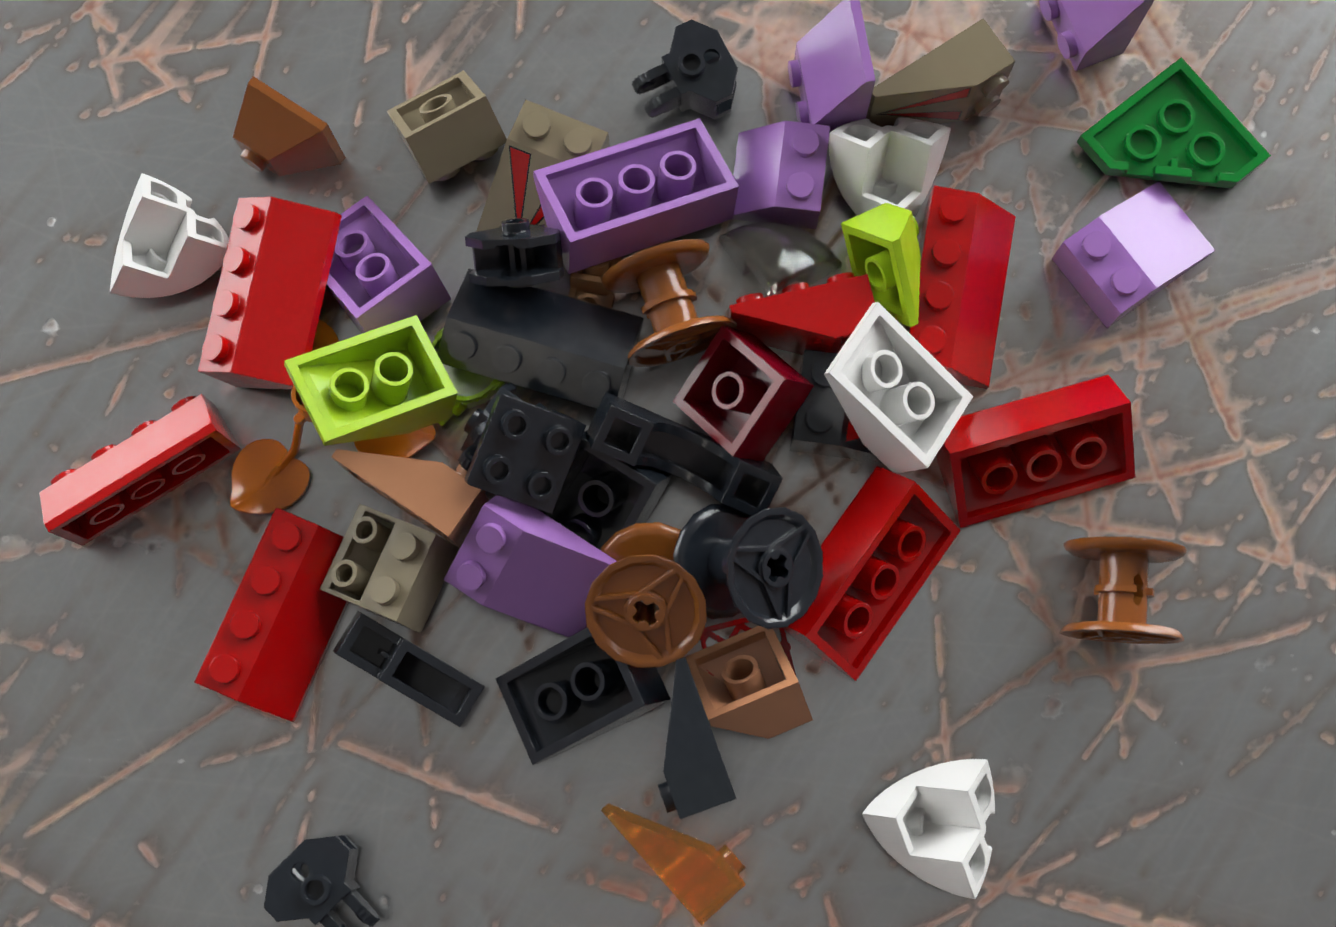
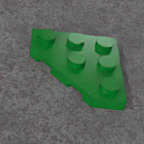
M1182 57L1081 134L1077 140L1079 146L1105 175L1233 188L1271 156Z

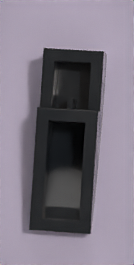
M360 611L356 612L333 650L338 656L458 727H461L485 687Z

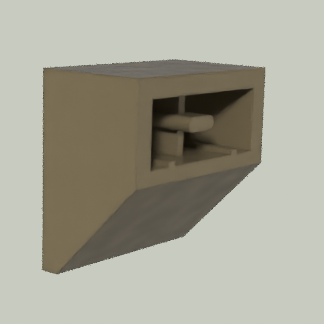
M359 504L320 590L421 633L445 581L443 579L453 563L459 548L436 533Z

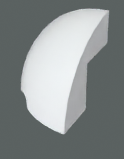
M898 117L894 126L887 125L881 127L871 123L869 119H861L844 124L831 131L829 134V158L833 176L843 198L855 214L860 215L881 204L889 203L912 211V215L915 217L934 182L946 150L951 128L929 121Z
M141 173L120 233L112 269L110 293L133 298H157L189 290L207 280L223 265V258L229 238L215 218L207 219L195 214V211L191 209L192 199L189 196L158 179Z
M986 759L950 761L919 770L885 789L867 806L862 813L866 824L881 846L899 864L918 878L941 890L961 897L976 899L985 879L992 852V847L986 844L984 838L986 833L985 822L990 815L995 814L993 781Z

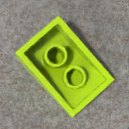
M417 315L284 361V366L324 446L408 434L451 417L458 394Z

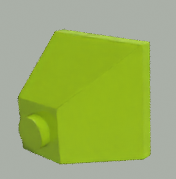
M884 203L842 222L841 226L854 276L868 274L874 301H878L899 323L909 327L917 325L919 318L921 252L917 238L919 227L915 217L912 215V211Z

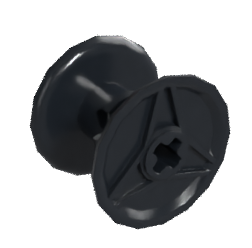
M722 503L710 504L694 513L682 528L673 553V561L677 562L696 579L706 599L707 618L712 620L731 618L741 613L749 622L766 629L787 627L804 616L817 597L823 577V551L816 531L803 515L786 507L766 508L751 516Z

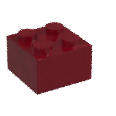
M722 325L672 402L733 457L763 462L814 385L752 333Z

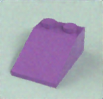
M842 0L796 43L794 60L788 61V73L791 87H799L801 101L796 102L798 122L828 125L831 132L844 124L866 119L876 80L860 0Z
M1039 0L1044 18L1047 21L1051 20L1057 31V42L1061 54L1065 59H1070L1075 71L1124 53L1154 0Z
M1158 181L1100 215L1063 241L1052 257V260L1108 329L1207 258L1215 249Z
M365 196L340 214L342 218L326 288L361 333L417 315L419 320L422 321L451 300L433 265L368 196Z
M496 495L482 506L443 580L482 606L570 637L587 628L585 601L592 582L608 565L617 561L540 510Z

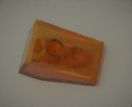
M608 803L601 809L605 816L701 926L746 885L744 879L739 875L746 867L726 844L717 850L707 840L615 803Z

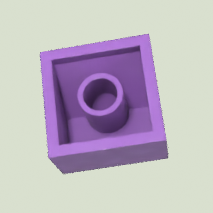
M781 121L739 132L733 174L739 189L732 220L816 229L821 209L830 126Z

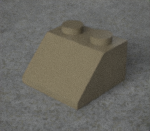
M464 70L387 111L419 170L429 184L436 180H448L459 172L460 167L474 160H484L493 156L499 147L507 141L486 95Z

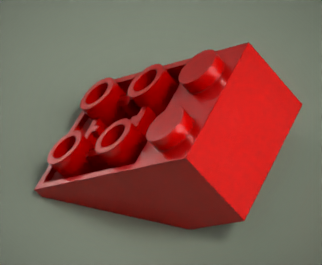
M845 272L828 278L827 283L809 287L808 283L802 282L783 288L781 290L782 293L768 297H764L762 293L744 295L736 300V304L729 305V318L736 321L738 330L752 333L768 347L803 355L805 349L838 354L871 304L875 303L868 274L855 277L854 273Z

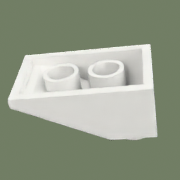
M878 301L871 304L824 373L862 443L896 474L928 468L973 398Z

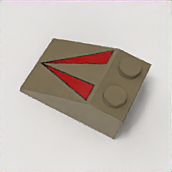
M983 18L875 86L866 119H869L875 125L884 127L887 125L894 126L898 117L942 124L964 121L975 113L978 116H983L1000 103L1001 92L1009 84L1008 77L1015 60Z
M525 99L507 138L476 232L502 226V221L514 218H527L530 225L545 224V227H547L533 178V171L610 147L608 132Z

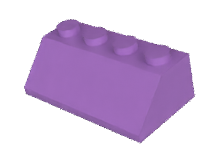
M700 118L533 171V178L548 228L560 230L563 265L568 274L733 219L739 185Z

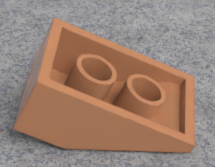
M336 449L331 456L351 476L459 549L482 506L489 501L485 494L486 491L470 486L465 482L467 470L461 467L460 464L453 470L443 462Z

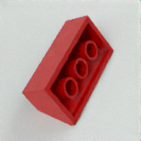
M934 185L926 203L919 244L921 259L918 324L912 327L906 326L905 329L961 385L988 389L1016 216L980 193Z
M272 196L238 199L226 253L223 258L217 292L212 305L208 330L202 346L198 372L239 388L292 389L294 384L284 366V361L312 351L342 215L337 212Z
M1104 375L961 416L936 455L959 527H966L1136 478L1131 401L1109 375Z
M202 394L197 397L189 396L183 398L172 406V412L158 421L150 420L137 426L131 432L132 436L118 445L111 444L97 450L91 456L92 461L77 470L69 469L56 475L50 482L51 486L39 492L44 525L49 533L83 546L241 448L215 404Z
M877 466L821 544L823 551V577L816 599L804 616L789 626L782 628L846 676L857 681L961 530L916 481Z
M276 507L194 683L238 702L294 722L349 603L320 590L344 537Z

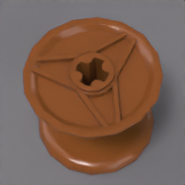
M684 239L647 248L622 259L609 268L601 277L602 286L608 291L618 294L641 292L644 301L641 311L643 314H646L647 319H650L654 330L653 334L638 342L628 353L629 365L634 367H653L691 357L708 348L722 325L737 329L736 321L726 316L698 318L693 302L697 301L696 293L694 290L688 289L684 276L699 268L708 258L709 243L701 239Z
M660 522L636 523L615 532L600 549L617 562L608 565L591 584L585 601L586 625L596 644L616 661L637 668L662 667L683 658L701 638L707 622L706 599L696 579L677 562L673 561V553L681 531L678 528Z
M1106 536L1071 539L1063 543L1064 548L1071 555L1099 561V584L1095 585L1094 595L1099 596L1097 621L1069 623L1061 628L1060 634L1076 639L1127 644H1171L1184 641L1183 635L1176 629L1147 624L1148 599L1154 597V589L1148 588L1149 563L1176 561L1186 554L1187 549L1185 546L1156 539Z

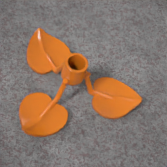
M320 319L312 351L339 342L334 330ZM294 385L291 390V399L298 413L293 418L295 426L291 448L287 452L286 448L279 441L261 439L249 443L240 451L233 464L231 474L232 493L230 506L236 511L262 515L273 513L276 507L284 510L300 500L309 486L310 470L305 463L295 459V456L300 449L304 423L306 421L312 422ZM432 424L408 434L355 441L354 444L358 452L411 458L434 441L436 432Z

